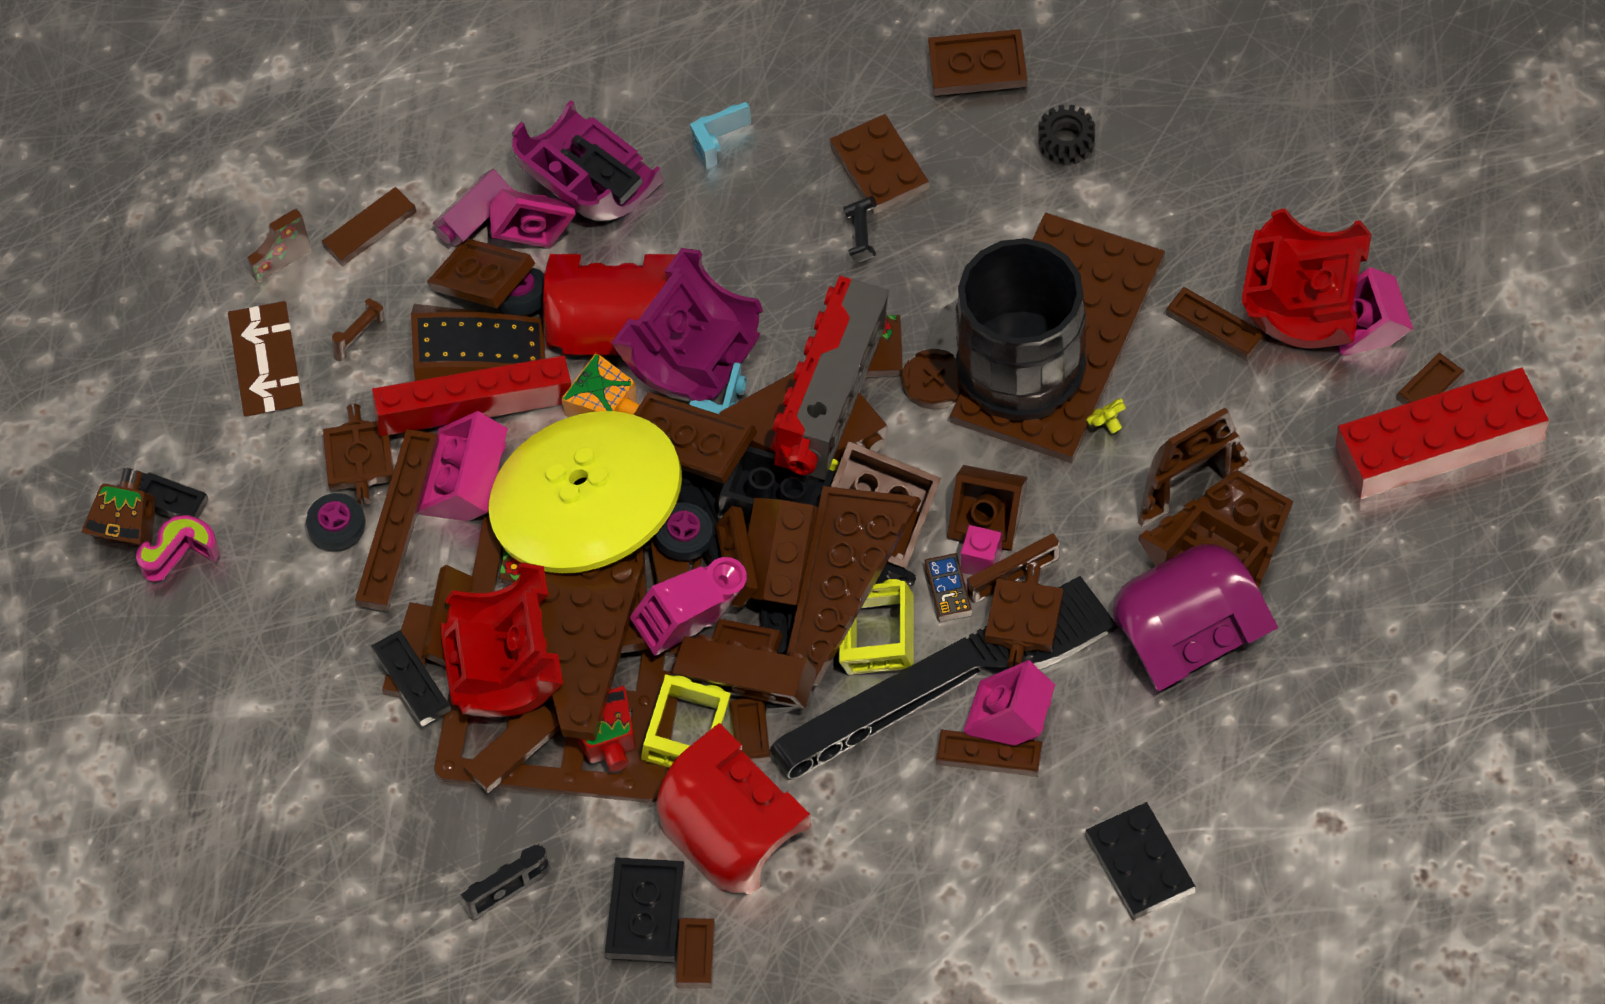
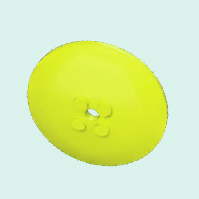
M598 411L562 419L543 428L523 442L499 470L489 498V518L492 529L501 546L514 559L521 563L544 566L546 572L576 573L609 565L639 549L660 530L669 518L681 489L682 470L679 457L672 442L660 428L636 415L616 411ZM580 478H587V480L580 485L574 484V482Z

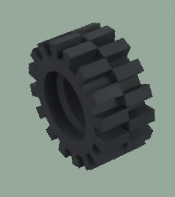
M1069 104V110H1065L1064 105H1058L1057 112L1053 107L1049 109V115L1043 114L1042 121H1039L1038 145L1041 153L1045 152L1046 159L1049 160L1053 156V163L1059 164L1060 160H1064V165H1069V160H1073L1075 164L1080 163V156L1086 160L1089 157V152L1092 153L1095 144V123L1092 121V116L1089 113L1085 115V109L1080 107L1078 111H1075V105ZM1063 129H1070L1076 131L1079 136L1076 139L1064 141L1056 138L1055 133Z

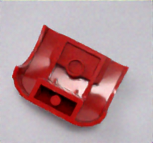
M1286 208L1271 212L1272 218L1264 224L1261 230L1256 229L1252 238L1242 292V304L1248 316L1269 336L1292 346L1321 348L1354 343L1358 315L1353 310L1360 262L1368 260L1372 234L1361 220L1355 221L1352 226L1343 231L1320 232L1301 225Z
M550 254L545 271L543 291L546 346L561 347L563 354L595 355L596 353L598 355H619L611 342L628 319L639 320L669 279L664 271L677 254H645L643 266H637L634 263H623L619 266H610L603 263L582 265L581 254Z
M520 562L517 565L520 573L518 579L506 588L488 593L452 590L447 596L445 602L450 604L447 613V622L440 623L450 697L452 704L458 705L462 710V714L481 717H507L527 713L542 705L563 685L559 655L546 652L547 641L543 634L541 622L542 611L539 608V604L548 596L544 566Z
M720 722L676 758L668 769L658 791L657 812L661 829L684 856L722 892L726 890L732 893H746L747 896L757 891L761 887L762 869L773 852L790 837L802 831H807L811 827L810 813L788 791L783 793L743 752L742 745Z

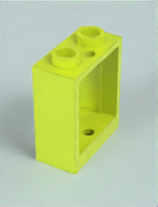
M889 579L883 583L875 584L862 608L900 604V643L857 647L856 617L839 647V662L848 675L902 670L914 665V594L906 581Z
M665 674L643 744L641 760L670 768L676 758L690 746L656 736L669 696L717 709L712 729L719 722L723 725L731 693L725 692L722 688L715 685L704 686L694 683L684 676L673 677Z

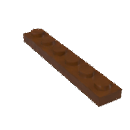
M406 429L356 594L355 602L359 607L389 611L440 441L438 434Z

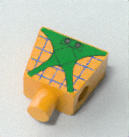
M596 353L562 398L564 414L567 417L598 411H616L634 415L640 405L635 402L637 393L634 381Z

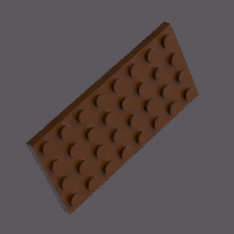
M1045 212L1032 240L1049 243L1069 256L1081 275L1086 311V347L1084 350L1086 372L1080 390L1071 400L1068 399L1064 404L1056 407L1054 413L1042 419L1013 421L990 415L980 408V403L972 399L969 393L966 394L962 389L950 415V423L1073 463L1089 428L1086 419L1098 408L1163 263L1165 250Z

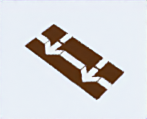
M286 301L229 311L228 318L243 415L246 417L302 406V396Z

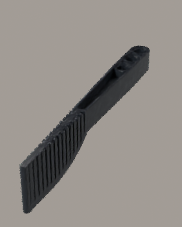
M1081 576L1058 587L1063 588V600L1052 652L1039 650L1024 651L1022 663L1030 660L1038 669H1042L1077 653L1118 628L1116 622ZM985 626L983 630H977L976 634H970L969 638L966 639L964 637L783 735L772 744L770 752L789 779L798 778L976 675L992 676L1009 669L1010 667L1007 665L1010 649L999 644L985 643L987 628Z

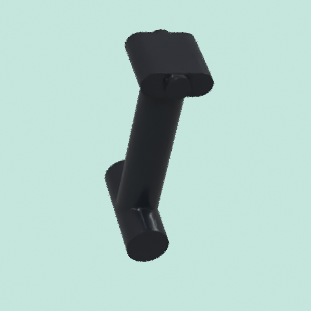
M873 196L851 203L843 208L847 218L854 216L856 247L849 249V254L857 262L876 256L873 247L868 245L867 211L877 207L876 199Z

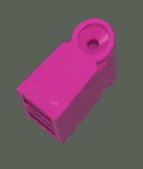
M721 557L715 559L705 568L698 567L652 586L629 618L654 656L682 642L684 636L691 637L699 633L704 627H712L716 624L744 587L747 581L746 570L734 558Z

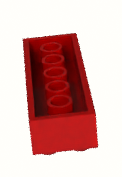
M1523 367L1338 425L1335 446L1360 499H1364L1545 441L1549 419Z

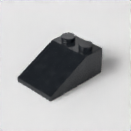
M748 446L730 477L723 485L719 499L718 517L722 518L731 506L740 507L743 511L745 525L749 526L754 498L785 500L814 505L819 508L823 486H831L835 471L829 470L825 480L810 475H800L790 469L775 465V453Z

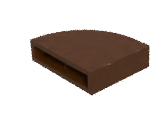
M795 371L719 412L720 415L755 426L758 432L749 446L776 453L771 450L776 433L773 432V425L778 412L784 413L786 406H783L784 397L788 387L794 388L796 381L793 380ZM860 393L833 458L839 462L848 441L875 452L881 450L886 444L887 424Z

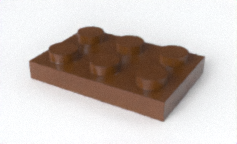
M1021 29L928 38L934 96L1028 87Z
M886 114L830 138L832 150L862 197L873 196L876 199L877 207L871 209L873 214L930 189L929 180Z
M467 238L459 244L429 278L427 283L432 291L498 308L536 263L530 254Z

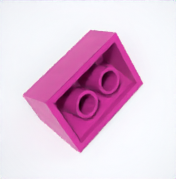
M479 411L439 428L437 434L440 441L418 513L423 516L469 521L486 514L489 510L491 489L499 472L498 467L501 455L506 447L505 439L508 428Z

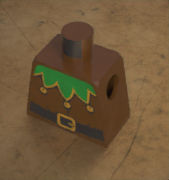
M123 468L119 486L103 483L89 511L82 533L94 538L138 547L147 541L152 546L155 497L139 490L143 473Z

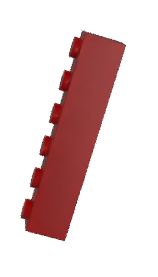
M565 355L372 388L373 411L380 437L406 432V429L420 430L447 425L476 411L488 417L563 405L562 398L571 387V379Z

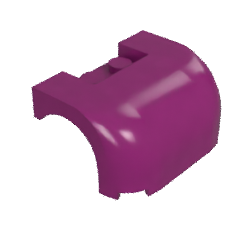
M572 100L566 104L565 109L555 124L543 134L530 137L523 122H520L512 132V148L519 166L560 200L573 207L576 212L588 219L611 221L623 217L637 208L664 182L661 169L658 166L653 170L645 165L644 159L638 154V151L594 117H589L586 120L578 114ZM575 135H579L592 145L595 143L640 175L643 183L622 205L614 200L611 190L607 189L603 192L593 185L589 173L560 152L563 148H566L579 158L583 156L582 152L577 150L571 142Z
M681 248L664 271L669 279L639 320L628 319L611 343L633 374L650 388L680 401L713 400L729 381L734 362L742 363L760 336V333L757 332L759 313L764 311L757 298L737 295L715 282L702 265L701 259L703 254L700 250Z
M1201 544L1192 547L1131 579L1121 587L1122 589L1115 597L1112 609L1116 624L1121 627L1129 638L1145 667L1152 686L1158 692L1187 677V673L1244 643L1249 644L1278 628L1261 592L1245 565L1231 550L1216 544Z

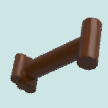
M371 298L366 299V311L344 333L335 332L332 335L333 354L336 360L341 361L346 358V348L374 320L377 322L384 321L383 306Z

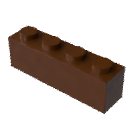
M697 635V638L684 636L672 674L674 676H684L692 682L704 686H718L732 695L805 709L817 670L808 661V657L797 652H789L788 655H783L765 646L751 649L737 641L729 640L725 644L719 643L706 635Z

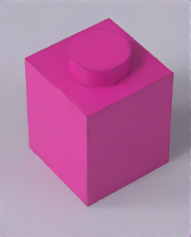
M969 525L960 553L962 573L974 575L999 562L1002 553V532Z

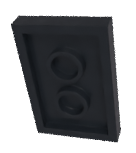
M1147 802L1085 830L1088 842L1133 921L1195 892L1196 886Z
M615 857L605 945V957L607 959L675 962L685 874L684 861Z

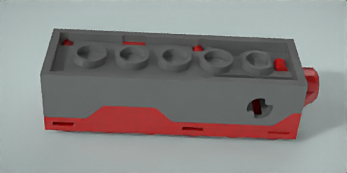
M840 275L835 287L829 286L824 305L827 307L825 312L819 311L815 321L814 330H817L815 337L809 336L804 349L806 359L804 362H798L793 379L796 381L794 388L788 387L783 401V406H786L784 413L778 412L774 421L773 432L776 433L771 450L776 452L775 465L790 469L800 475H810L823 480L826 479L885 329L889 297L888 289Z

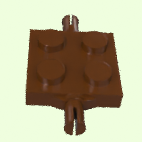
M352 404L347 406V423L339 427L323 429L328 486L330 491L354 488L356 489V501L363 505L364 498L365 505L370 503L369 486L391 482L394 468L390 435L379 437L376 421L361 420L360 405L354 404V415Z
M1033 564L1027 566L1025 581L1017 582L997 579L985 632V643L999 644L1010 649L1007 662L1010 668L1014 666V662L1015 666L1022 663L1024 651L1039 650L1052 652L1063 600V588L1039 584L1038 581L1042 569L1036 564L1034 574Z

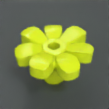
M1122 398L1115 399L1102 409H1096L1086 421L1089 426L1093 424L1095 426L1106 424L1110 433L1113 434L1122 428L1117 416L1119 412L1126 409L1125 403Z

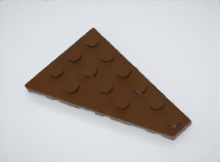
M618 560L609 565L583 572L552 573L545 571L548 596L539 604V608L542 611L543 634L547 641L546 652L559 655L563 685L552 694L562 735L565 737L596 741L631 619L629 617L633 613L644 575L643 563Z

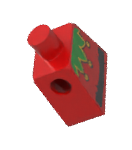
M624 685L610 690L596 741L575 738L589 762L596 763L606 760L608 768L612 772L626 768L629 762L625 752L636 748Z

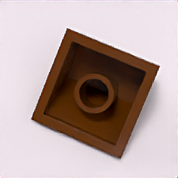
M963 465L956 475L947 538L964 541L968 527L971 525L1002 532V548L1012 550L1023 510L1028 477Z

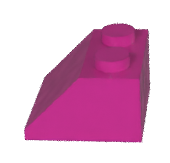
M501 189L489 206L492 238L545 248L552 247L575 216V209L561 200L548 198L543 195L522 193L512 189Z
M1372 267L1358 275L1353 310L1358 315L1354 343L1338 345L1341 355L1344 356L1389 347L1413 330L1396 277Z
M1030 660L981 680L964 732L970 736L1010 745H1018L1027 740L1037 738L1043 731V723L1048 708L1051 705L1055 684Z

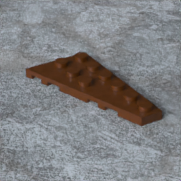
M823 486L788 653L797 652L808 657V661L817 670L813 683L814 686L819 685L921 503L918 496Z

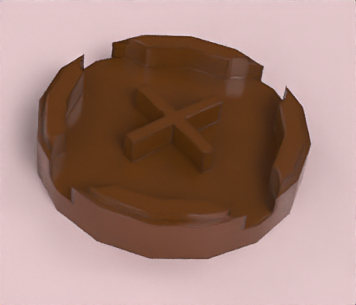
M935 348L922 350L915 354V357L910 362L908 360L904 365L901 376L903 390L912 403L921 408L935 410L946 408L957 402L963 388L959 384L954 354L947 350Z

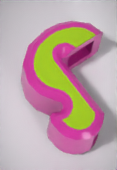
M190 515L174 516L164 522L158 531L157 544L151 546L146 541L137 550L136 560L143 577L151 582L163 581L189 548L216 563L220 552L214 531L206 522Z

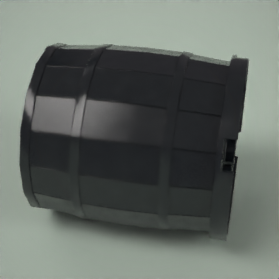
M1022 238L999 241L979 251L964 267L958 285V301L955 308L958 379L965 393H969L972 399L980 403V408L992 416L1013 421L1042 419L1054 413L1056 407L1064 404L1068 399L1071 400L1080 390L1086 372L1084 351L1086 347V311L1081 275L1069 256L1049 243Z

